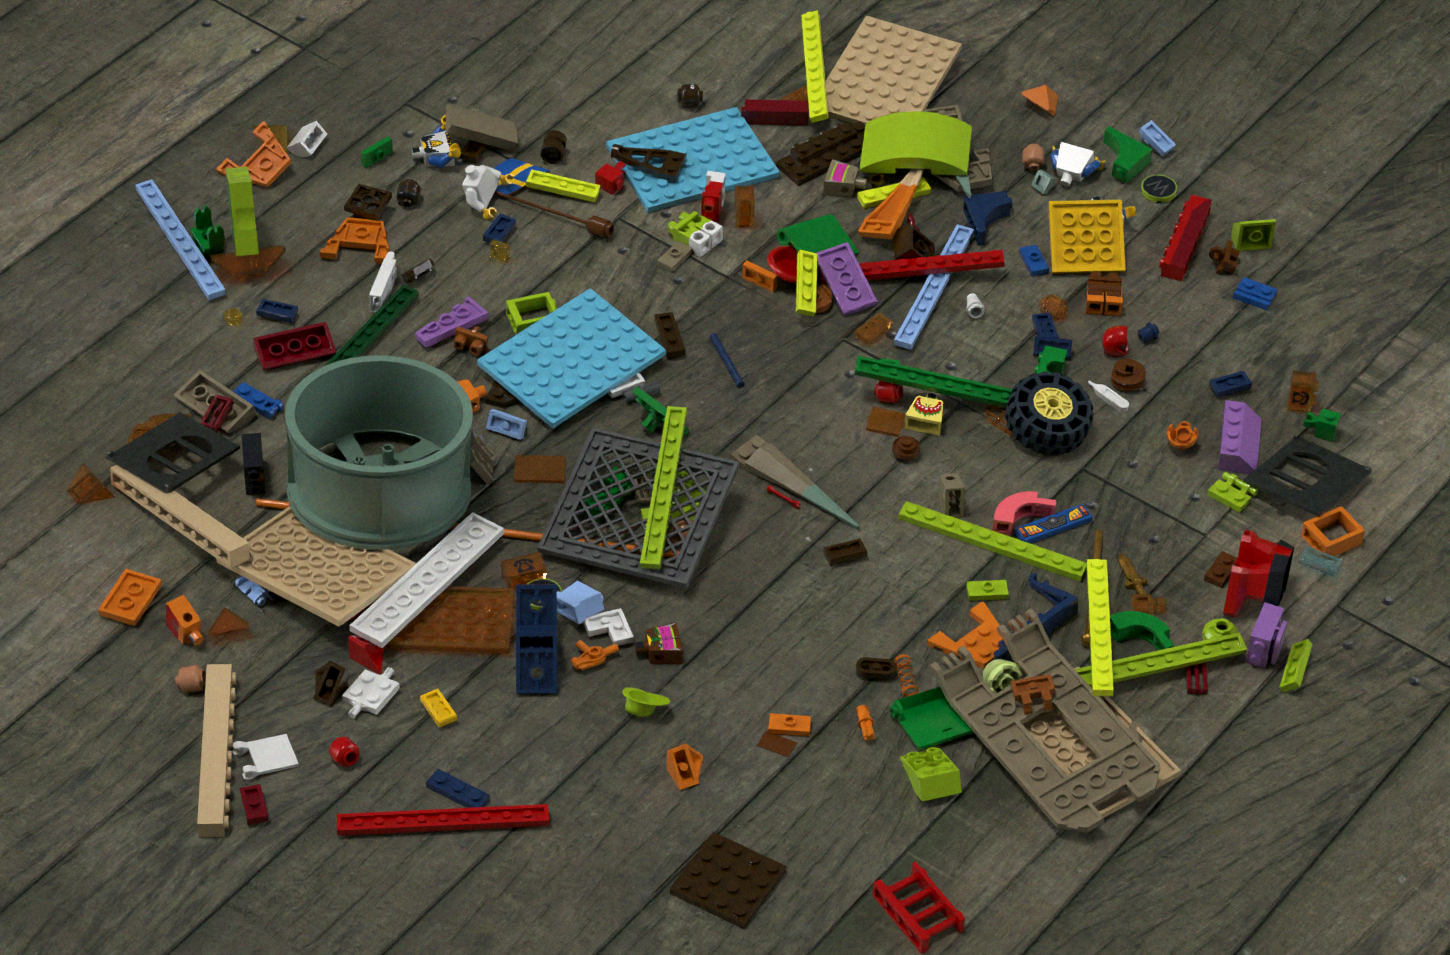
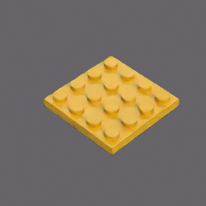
M1122 200L1048 202L1052 274L1126 271Z

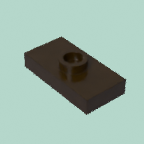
M861 538L827 546L823 550L830 566L867 557L868 553Z

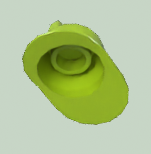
M624 688L622 691L626 697L625 710L638 717H647L653 713L656 706L670 703L669 698L648 693L640 689Z

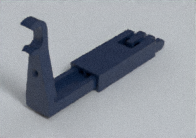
M1033 573L1029 576L1030 587L1043 594L1056 605L1045 614H1037L1048 638H1050L1052 631L1078 613V598L1049 585V580H1045L1043 583L1037 582V573ZM1002 639L998 642L999 649L994 652V660L1001 659L1014 662Z

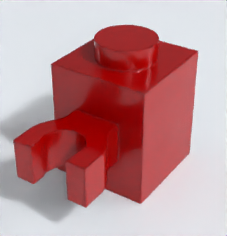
M619 161L615 167L606 163L595 172V184L600 185V189L613 195L624 185L623 176L625 171L622 169L626 167L625 163Z

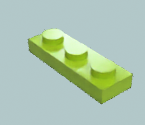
M1309 639L1292 644L1279 687L1284 693L1296 690L1301 686L1313 645Z

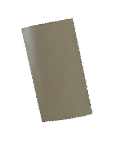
M446 105L447 134L513 151L517 145L518 137L514 122L455 105Z
M201 370L174 394L176 399L203 417L215 395L233 399L234 404L220 428L228 434L241 428L257 415L252 404Z

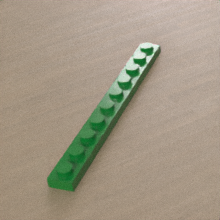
M858 356L856 360L854 375L1004 408H1006L1012 389L867 357Z

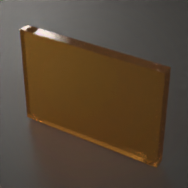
M515 455L514 482L564 483L565 456Z

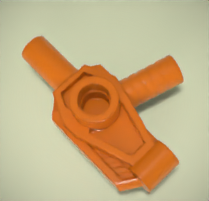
M579 640L576 643V647L583 654L572 658L570 662L576 670L584 671L604 663L606 656L618 652L619 648L617 644L603 649L601 646L589 647Z

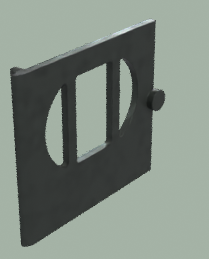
M179 412L115 452L109 450L108 456L105 458L163 492L170 493L238 451L240 445ZM196 438L204 440L212 446V453L208 454L183 439ZM176 443L203 458V460L185 470L157 453ZM153 459L177 474L157 473L149 468L148 461Z
M1294 434L1293 439L1245 477L1243 482L1275 496L1276 505L1284 506L1288 502L1320 517L1368 477L1372 469ZM1295 455L1315 457L1323 461L1328 466L1329 471ZM1285 460H1290L1323 475V477L1311 486L1275 468ZM1269 474L1304 490L1283 488L1273 482Z

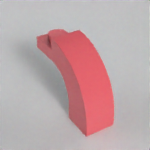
M1033 491L1013 494L1005 498L996 508L992 531L1012 536L1013 526L1020 518L1027 516L1044 518L1055 514L1056 500L1037 498L1038 492Z

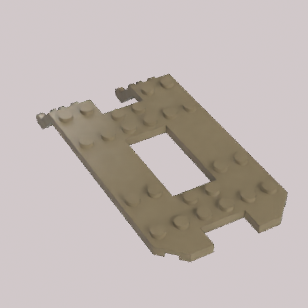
M1030 608L1025 611L1026 618L1031 622L1029 625H1027L1021 615L1015 617V620L1011 619L1008 621V625L1014 633L1010 634L1003 624L996 628L997 632L1003 638L1014 663L1019 666L1022 673L1026 676L1025 678L1051 674L1055 686V695H1051L1052 707L1055 708L1098 757L1089 764L1067 776L1022 725L1045 712L1042 697L1032 698V714L1024 715L1022 702L1014 700L1011 686L995 694L984 682L971 653L965 646L958 649L959 656L964 659L961 663L956 655L951 652L948 654V658L946 656L941 658V663L947 669L943 672L937 662L930 664L929 668L936 676L947 702L1058 829L1089 832L1104 823V817L1095 806L1119 792L1127 789L1138 803L1156 793L1160 763L1099 696H1092V688L1050 643L1038 615Z

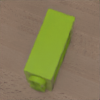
M549 292L506 301V315L515 335L545 317L523 321L519 313L546 307L549 313H552L557 309L556 301L551 298Z

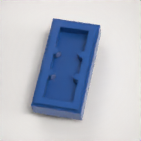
M1037 244L1019 248V253L1031 276L1049 273V267Z

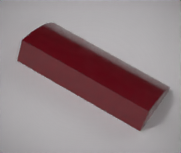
M327 322L253 338V347L263 371L337 353Z

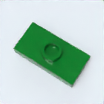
M387 136L361 151V166L367 168L393 153L392 139Z

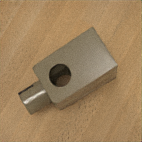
M959 474L940 475L938 499L942 513L954 518L964 517L965 486Z

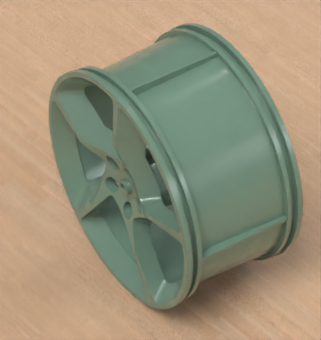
M361 356L340 360L314 371L304 378L290 394L285 410L288 464L287 499L294 515L309 530L324 539L344 546L368 550H388L410 547L429 541L449 530L463 516L471 497L470 444L473 410L467 393L451 376L429 364L413 359L396 356ZM384 434L408 437L420 442L401 453H394V446L385 444L382 447V454L365 456L354 437ZM334 442L346 457L347 462L332 458L320 452L319 449Z

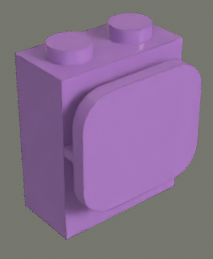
M1264 602L1251 634L1246 663L1266 668L1268 661L1272 657L1271 664L1276 665L1284 644L1288 621L1283 620L1281 625L1284 608Z

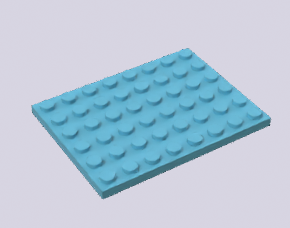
M737 107L606 141V147L610 154L613 144L631 148L672 150L687 154L686 161L676 182L655 177L625 164L626 167L622 169L625 171L624 176L647 213L701 199L702 192H705L708 171L726 173L725 192L780 177V171L744 117L741 116ZM633 155L632 158L643 162L645 156ZM651 158L649 161L650 165L658 168L662 167L664 163L663 158Z
M590 288L479 358L477 365L551 428H555L610 392V390L615 389L664 357L666 349Z

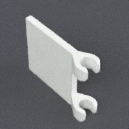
M287 734L250 742L236 741L233 743V754L236 757L249 751L254 766L246 765L243 767L244 773L242 776L246 781L261 774L299 766Z

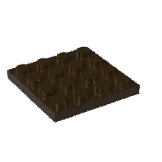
M712 832L670 887V894L744 929L786 873L787 866Z

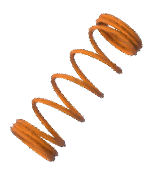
M902 654L897 656L894 662L897 665L903 696L907 697L917 694L918 687L915 681L903 680L905 676L913 674H910L911 672L901 673L903 669L911 668L908 667L911 665L910 657ZM907 657L909 659L904 660L908 661L904 664L897 663L899 658ZM901 681H908L905 684L909 682H915V685H908L905 687L904 685H902ZM908 688L916 689V691L912 694H906L904 692Z

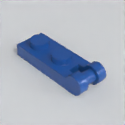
M244 382L233 390L235 394L252 404L258 414L267 419L273 418L275 412H280L284 408V404L279 399L274 400Z

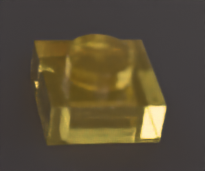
M493 239L490 243V257L507 263L510 259V245Z

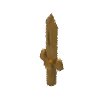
M1120 553L1118 561L1128 578L1125 579V587H1132L1136 590L1142 601L1146 600L1148 596L1142 585L1147 584L1148 580L1144 576H1141V579H1139V575L1130 558Z

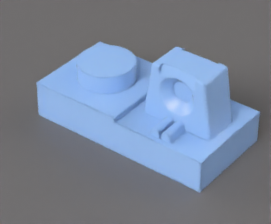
M1152 120L1138 131L1141 134V139L1147 145L1150 144L1162 157L1176 146Z
M492 409L489 412L486 428L521 440L524 437L527 420Z

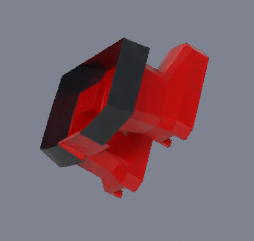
M1244 530L1237 561L1235 560L1231 570L1223 615L1236 618L1248 598L1262 601V607L1264 602L1279 607L1287 587L1294 546L1284 540L1275 543L1261 539L1255 532Z

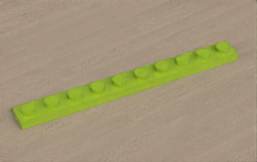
M667 406L640 560L641 568H661L687 407Z
M908 501L905 502L898 515L899 520L1081 582L1087 571V563Z
M1239 632L1112 661L1113 683L1245 654L1247 648ZM1091 666L1075 669L1092 688Z

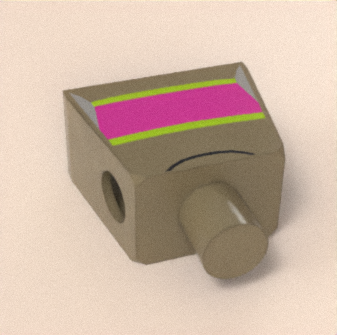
M832 160L824 180L823 195L852 197L855 188L866 189L867 179L858 177V167Z

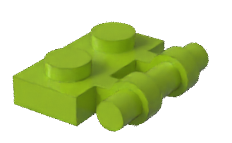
M1224 472L1222 479L1226 480V482L1218 479L1210 487L1207 495L1240 513L1251 502V496L1248 494L1256 496L1259 490L1238 479L1237 475ZM1235 485V486L1239 487L1241 490H1238V489L1234 488L1233 486Z

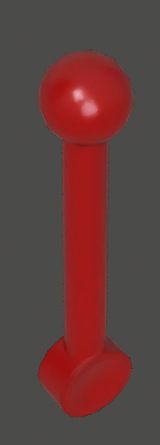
M773 486L767 487L768 493H774L791 503L795 509L801 506L799 501H793L776 491Z

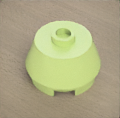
M1001 659L991 661L983 671L984 682L995 694L1011 686V681L1019 680L1023 676L1016 663Z

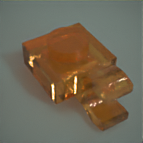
M1151 594L1131 595L1132 611L1153 614V610L1157 613L1166 612L1165 597L1151 598Z

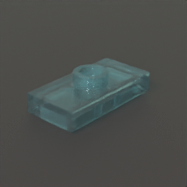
M1308 546L1305 547L1298 560L1299 564L1333 577L1336 576L1343 562L1342 559Z

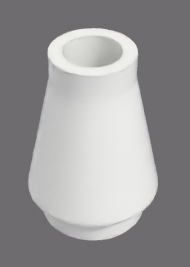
M969 294L967 296V314L972 318H980L984 314L985 307L976 294Z

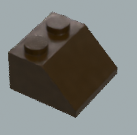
M909 224L894 234L895 260L935 256L934 243L913 225Z

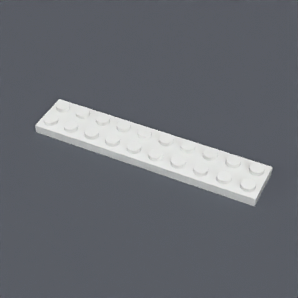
M472 512L350 624V631L383 648L504 534V528Z

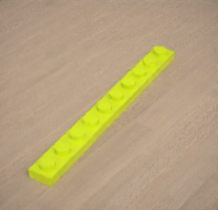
M818 10L801 15L811 123L829 119L821 24Z
M1087 559L1092 696H1113L1107 560Z

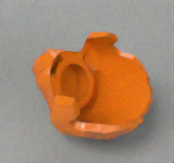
M1183 421L1175 429L1173 428L1174 424L1169 425L1167 438L1172 447L1183 450L1190 448L1197 441L1198 429L1194 427V431H1192L1190 423Z

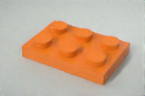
M125 569L98 609L99 615L136 626L161 588L162 579Z

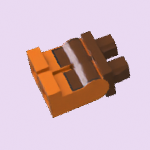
M1099 271L1091 272V275L1088 276L1085 314L1102 315L1104 304V315L1121 316L1123 306L1122 278L1119 277L1118 273L1111 272L1107 277L1101 276ZM1090 304H1097L1099 308L1093 309L1090 307ZM1115 305L1118 309L1110 310L1108 306Z

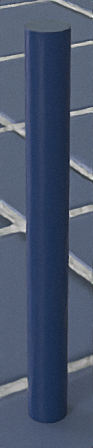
M716 333L710 334L709 337L735 383L739 388L743 387L745 383Z

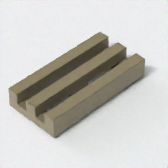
M651 473L646 474L648 479L651 480ZM643 476L634 479L636 485H638L637 479L640 480V484L644 483ZM646 487L642 488L644 498H641L639 490L635 491L637 506L641 507L644 503L645 506H649L651 497H648Z

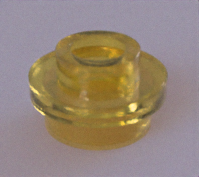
M231 308L224 312L223 318L227 324L237 325L242 319V312Z

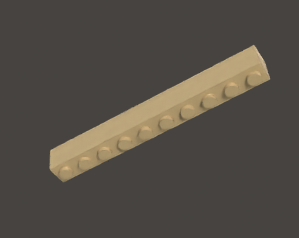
M118 465L110 468L111 484L229 568H233L250 559V545L247 540H244L175 490L165 493Z
M207 664L197 820L199 837H224L225 828H229V816L225 815L226 812L230 811V801L226 799V796H230L231 793L230 783H227V779H231V767H228V763H232V751H229V747H233V735H230V731H234V719H231V716L235 715V705L231 702L236 697L235 688H232V685H236V672H232V664Z

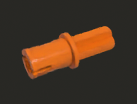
M860 705L856 708L859 719L858 726L862 729L864 740H873L875 738L873 730L874 720L870 716L869 707Z

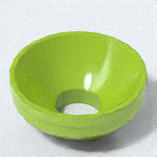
M1213 619L1205 624L1202 638L1203 640L1239 633V631L1227 619ZM1225 625L1228 629L1219 630L1216 626Z

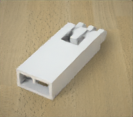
M394 252L387 253L369 294L370 312L376 313L388 300L395 283L397 268L395 267Z

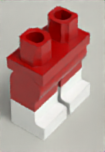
M708 171L705 192H702L701 216L713 222H719L725 200L726 173Z

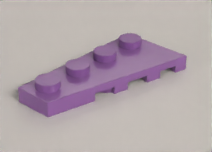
M468 296L464 299L463 304H456L452 307L453 311L448 314L443 313L439 316L440 320L437 322L432 321L416 332V339L425 347L432 346L455 335L457 327L468 329L489 319V313Z

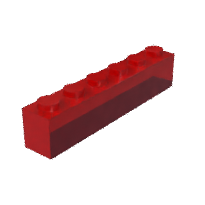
M1191 194L1189 201H1185L1184 212H1181L1179 215V224L1176 223L1174 235L1171 234L1170 246L1165 248V258L1162 257L1160 260L1159 268L1162 269V277L1178 281L1183 280L1210 215L1212 199Z

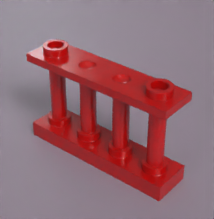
M916 861L912 863L911 876L891 886L885 885L881 879L873 882L872 896L921 954L928 951L930 937L952 926L959 934L963 933L965 923L963 913L952 905L929 878L926 870L921 868ZM914 883H917L922 891L902 901L894 896V893ZM927 897L935 904L915 915L910 914L905 909ZM940 911L947 918L927 930L922 929L918 924Z

